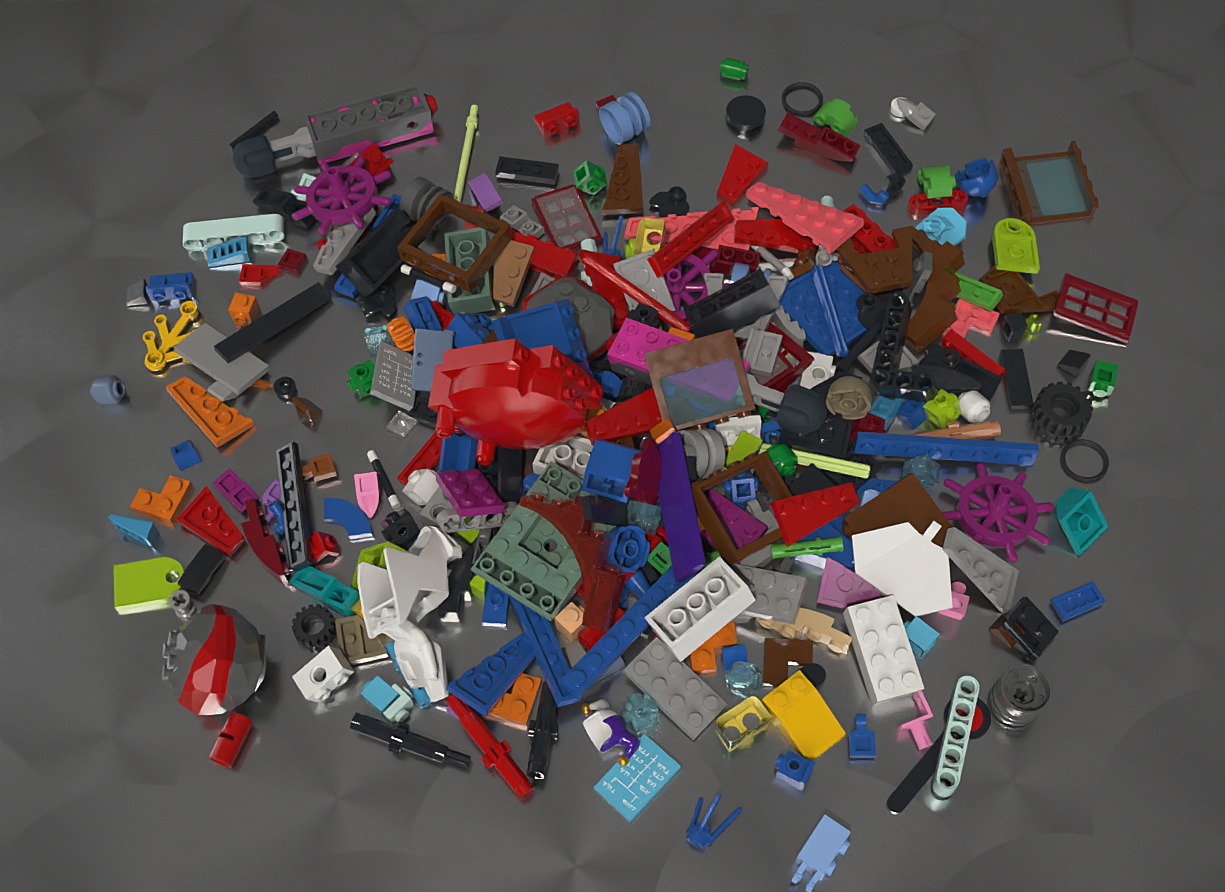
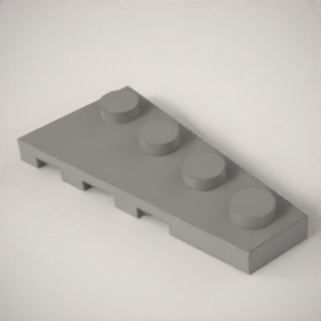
M948 528L943 551L1002 614L1009 613L1019 570L957 528Z

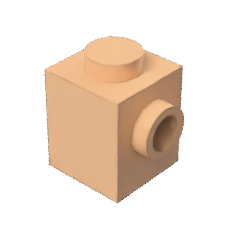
M571 602L555 617L556 629L572 643L578 639L577 634L589 625V615L583 607H577Z

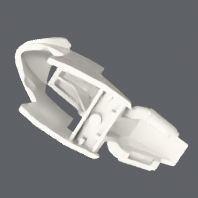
M427 526L421 530L417 540L407 553L389 547L383 550L387 570L365 562L359 563L357 582L368 637L374 639L380 633H384L394 639L395 658L407 684L412 689L424 687L430 697V701L436 702L449 696L446 690L448 681L444 647L441 642L429 633L418 628V623L429 611L438 607L448 597L447 564L456 558H462L464 555L462 554L461 546L451 536L443 532L439 527Z

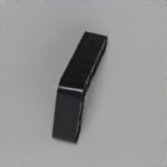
M895 292L888 301L871 373V383L876 394L882 397L931 401L938 394L935 379L931 374L899 371L912 307L907 294ZM886 381V383L878 385L880 382ZM908 383L907 386L900 387L902 384ZM930 385L929 388L922 389L924 386Z

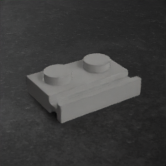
M751 328L742 356V360L749 362L751 373L768 377L772 376L783 335L766 331L758 332Z

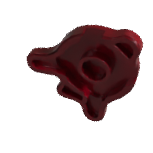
M645 438L640 447L642 452L634 454L631 474L624 488V494L626 497H635L637 502H644L646 500L648 505L655 506L658 502V484L661 478L662 461L656 441L653 438Z

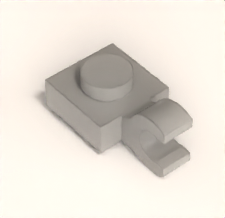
M756 499L747 502L746 510L748 513L767 526V532L763 536L779 528L772 513L769 510L762 512Z

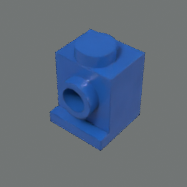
M592 371L594 380L602 386V398L611 399L618 397L623 381L610 371H603L601 373Z
M788 750L786 755H779L774 765L778 769L776 777L803 791L816 762L809 761ZM793 764L797 766L798 769L793 770L790 768L789 765Z

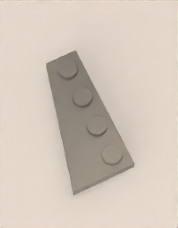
M373 208L361 218L364 223L362 229H357L353 222L334 225L333 230L329 231L326 236L328 239L326 245L321 247L313 265L316 272L328 275L334 274L337 270L335 266L349 253L376 215Z

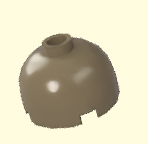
M844 376L837 379L831 384L826 398V405L831 413L836 415V412L843 415L842 418L850 420L864 418L867 412L871 410L873 402L872 391L869 385L864 380L854 376Z

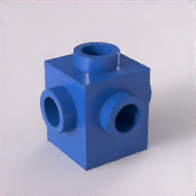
M750 470L724 482L725 493L730 495L733 502L743 503L755 500V490H758L757 477H753Z

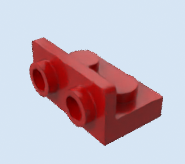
M570 102L534 115V122L543 136L546 137L580 123L579 110L577 108L573 109Z
M375 143L367 147L358 156L365 158L362 169L368 171L372 177L384 171H389L391 169L390 165L394 162L392 158L387 159ZM358 157L354 159L348 166H354Z

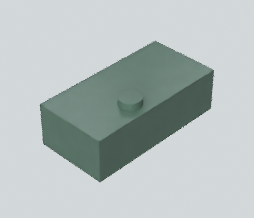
M479 227L444 233L446 262L467 271L491 241L487 230ZM493 266L489 268L471 293L457 286L454 293L447 291L448 304L454 316L456 313L472 314L496 310L493 299Z

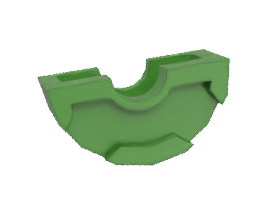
M834 98L833 101L827 100L812 118L819 125H830L833 131L844 137L858 123L857 115L854 116L849 110L851 106L838 98Z
M949 165L922 167L921 170H918L917 179L920 185L924 186V193L927 199L952 196V188L956 186V180L954 175H950Z

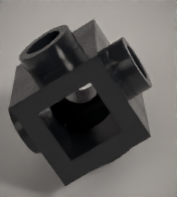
M638 303L636 309H632L628 316L629 319L659 329L661 323L659 311L650 305H643L641 303Z
M404 508L398 512L393 511L385 516V520L380 522L384 529L381 531L386 541L392 542L396 546L409 543L413 536L421 532L410 512Z

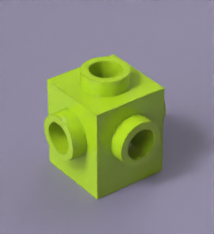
M943 389L938 392L933 400L928 401L923 406L926 418L939 428H946V422L955 421L961 413L958 397L953 393H947Z

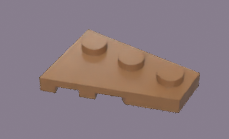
M511 240L495 260L493 299L495 302L515 307L536 250L534 246Z

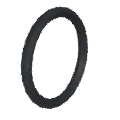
M805 82L789 85L783 91L781 97L784 107L796 115L812 114L819 110L823 103L821 91L816 86ZM806 86L815 90L819 96V103L809 111H797L787 104L786 94L794 87Z
M1085 439L1071 441L1061 452L1062 467L1069 476L1083 482L1096 481L1102 478L1108 471V455L1100 445L1093 441ZM1077 444H1088L1095 447L1103 456V470L1093 477H1082L1073 473L1065 460L1068 449Z

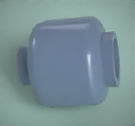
M115 375L97 377L92 383L90 393L97 403L105 405L120 402L126 393V388L122 380Z

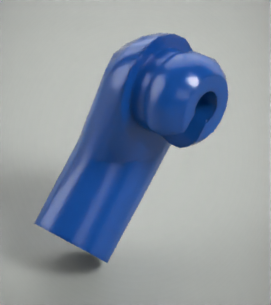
M864 184L859 188V191L869 203L879 205L887 203L889 198L887 191L881 190L879 194L874 193L868 184Z
M274 500L268 505V508L279 522L273 526L275 532L278 535H282L285 532L283 509L280 503Z

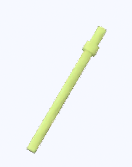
M477 105L471 106L470 114L465 124L467 130L454 193V199L460 203L474 131L478 125L477 115L479 107Z

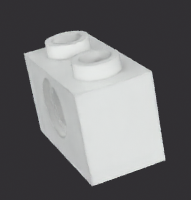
M808 352L815 360L803 372L800 386L810 389L834 376L836 366L832 365L833 356Z
M327 646L293 675L292 678L306 700L321 702L330 696V692L333 689L347 682L348 677L354 670L340 649ZM326 672V678L323 680V674Z

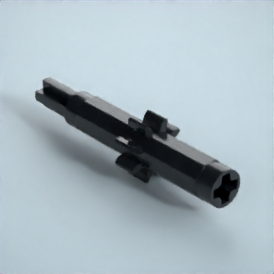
M546 679L542 685L536 721L530 719L528 728L529 736H533L526 775L533 779L544 778L551 738L557 739L559 731L558 723H554L557 704Z
M357 712L351 721V730L389 744L388 751L400 754L401 749L432 761L445 762L463 770H467L471 756L449 749V746L410 732V725L401 721L398 722L397 726Z

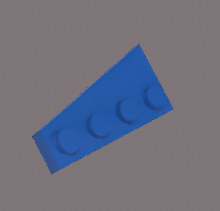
M521 633L502 646L497 653L483 659L481 664L464 672L463 676L456 681L453 680L448 683L446 690L486 717L536 657L526 634Z

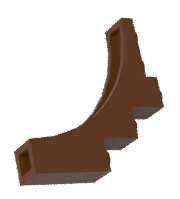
M911 225L912 246L921 255L925 251L932 253V273L928 278L926 292L921 305L910 319L905 339L909 346L920 353L957 320L956 307L951 300L961 292V288L959 285L960 280L954 273L965 265L963 258L964 253L959 246H953L948 241L941 246L937 240L928 238L923 230H917Z

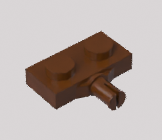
M816 246L812 249L805 248L798 253V258L789 267L795 278L814 268L818 251Z

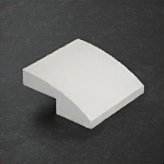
M760 415L741 419L730 417L729 422L719 425L715 423V431L721 437L724 447L733 446L742 430L760 438Z

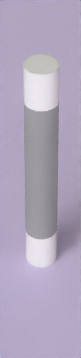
M750 245L756 252H760L761 256L780 273L788 276L789 280L794 278L791 270L767 249Z

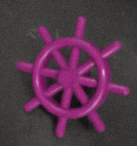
M358 157L354 166L329 167L327 163H322L321 169L323 173L309 187L300 185L294 187L295 193L306 195L308 206L294 212L292 217L294 220H299L312 214L318 221L322 222L318 229L319 235H325L330 225H343L351 222L355 224L357 229H362L364 223L361 218L372 209L374 204L390 205V198L377 196L376 184L389 179L391 173L384 171L372 177L368 171L362 169L365 163L364 157ZM354 181L360 182L358 184L353 185ZM366 189L365 194L358 193ZM319 197H327L323 200L318 201ZM331 205L329 210L323 209Z
M715 249L711 250L702 259L689 254L674 266L673 269L664 274L676 307L673 313L686 322L688 320L684 310L680 311L681 299L690 306L708 296L704 273H710L707 265L718 256V251ZM682 264L693 267L684 276H681ZM699 273L704 283H689ZM724 283V287L730 285L729 283ZM688 292L703 293L700 299L696 301Z
M980 462L976 465L979 477L967 483L965 487L949 478L944 480V486L960 496L957 501L956 511H945L942 513L948 521L958 520L966 533L977 543L1005 548L1008 560L1011 563H1015L1018 560L1014 546L1022 543L1029 536L1043 545L1051 543V539L1048 536L1034 529L1037 522L1038 512L1052 511L1054 505L1051 502L1035 503L1029 492L1021 486L1027 478L1024 472H1020L1013 481L1000 476H989L985 464ZM984 491L987 500L978 496L976 493ZM1013 498L1019 505L1011 506L1010 500ZM968 500L981 508L969 509ZM1024 514L1025 523L1012 515ZM984 517L985 520L980 525L974 518ZM1006 523L1018 530L1009 532ZM992 525H996L999 532L991 531L989 529L992 527Z

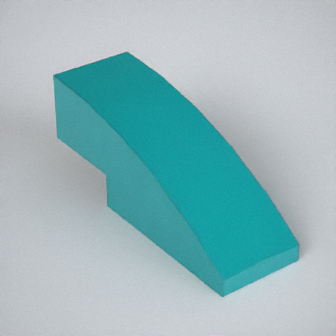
M307 566L297 571L289 582L293 586L345 617L355 614L351 608L360 599L357 590L341 584L335 577Z

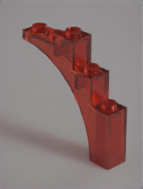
M531 492V495L521 496L519 505L535 511L551 522L564 536L574 552L584 584L585 607L582 625L602 632L609 631L615 622L626 578L625 573L619 572L620 568L605 565L612 539L605 538V533L591 530L593 522L584 520L582 496H576L575 499H566V502L552 498V501L545 500V495Z

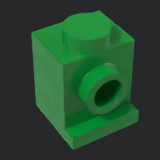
M1096 360L1090 372L1088 391L1093 392L1097 397L1110 396L1115 387L1118 365Z
M660 542L649 554L647 561L662 574L672 566L669 548Z

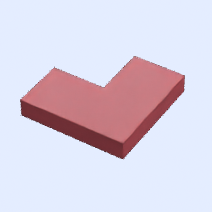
M959 299L955 306L957 320L943 334L946 335L953 329L965 339L970 326L992 333L1000 313L988 311Z

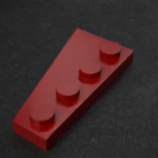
M782 219L737 220L735 224L734 242L792 253H799L805 248L812 249L815 246L817 247L812 242L811 237L802 236L784 224Z
M583 249L578 254L580 260H582L587 253H590L614 271L613 264L621 261L620 256ZM585 265L584 271L586 276L590 277L591 287L614 309L613 329L620 330L625 319L628 318L624 293Z
M651 388L586 421L584 427L591 445H594L597 438L611 442L650 433L652 428L662 422L654 389ZM665 398L670 420L675 426L676 422L673 418V415Z
M851 482L776 500L770 505L786 547H789L860 504V501Z

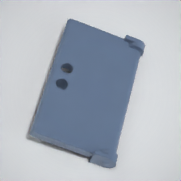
M415 329L411 390L431 392L435 365L442 364L444 350L452 349L454 331Z

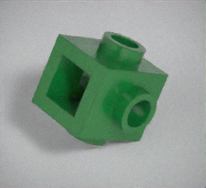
M587 160L573 171L576 188L592 195L598 193L607 185L604 168Z
M370 359L362 364L353 366L347 371L349 377L347 384L353 393H358L360 398L371 395L370 391L375 366Z

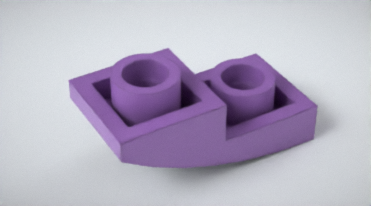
M486 173L468 181L470 189L484 212L494 210L503 204L502 199Z

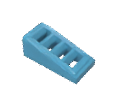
M240 237L207 248L208 266L214 267L250 262V245L247 237ZM217 253L218 258L214 259V254Z
M878 396L868 412L885 419L884 429L887 430L904 399H887V397Z
M115 514L109 515L108 519L116 529L148 546L154 547L159 531L153 522Z

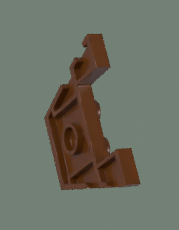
M911 226L893 229L891 235L896 245V248L857 255L850 237L835 251L841 255V260L844 264H848L854 271V276L868 293L908 287L912 283Z
M994 265L979 279V282L1002 290L1003 296L996 305L1001 314L1054 311L1059 293L1055 290L1038 297L1019 272L997 270Z

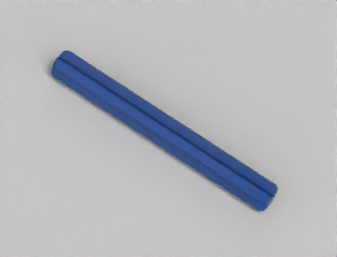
M814 265L811 272L838 357L848 356L849 348L822 265Z

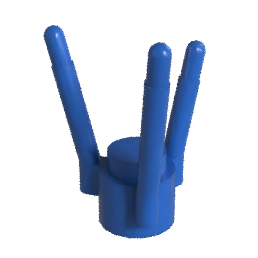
M622 215L619 216L612 247L608 251V234L604 232L603 253L620 256L621 261L626 259L625 253L621 256V252L616 249L623 221Z
M721 794L716 795L702 822L698 821L697 823L703 803V798L700 797L691 823L686 830V839L698 848L703 849L705 845L710 847L714 839L742 811V807H738L710 835L711 828L707 826V823L721 798Z

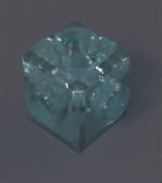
M927 455L917 456L914 459L904 461L902 480L913 473L924 489L939 485L940 464Z
M629 500L627 508L629 525L638 526L645 533L655 535L656 528L659 525L661 507Z
M640 692L626 697L627 701L622 703L624 709L621 710V715L625 724H630L632 731L638 733L659 724L655 712H658V708L653 698L649 699L648 695H641Z

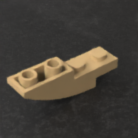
M805 608L799 609L794 625L756 617V620L763 627L768 629L774 628L788 639L794 638L799 640L804 633L810 640L814 642L820 641L837 653L843 652L847 654L853 637L833 628L834 618Z

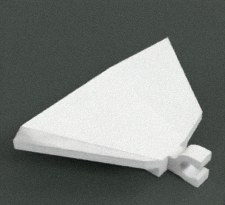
M933 521L923 536L909 522L852 535L855 574L875 587L876 591L885 597L894 595L896 603L913 616H922L953 608L949 556L943 551L942 547L931 542L940 530V524Z

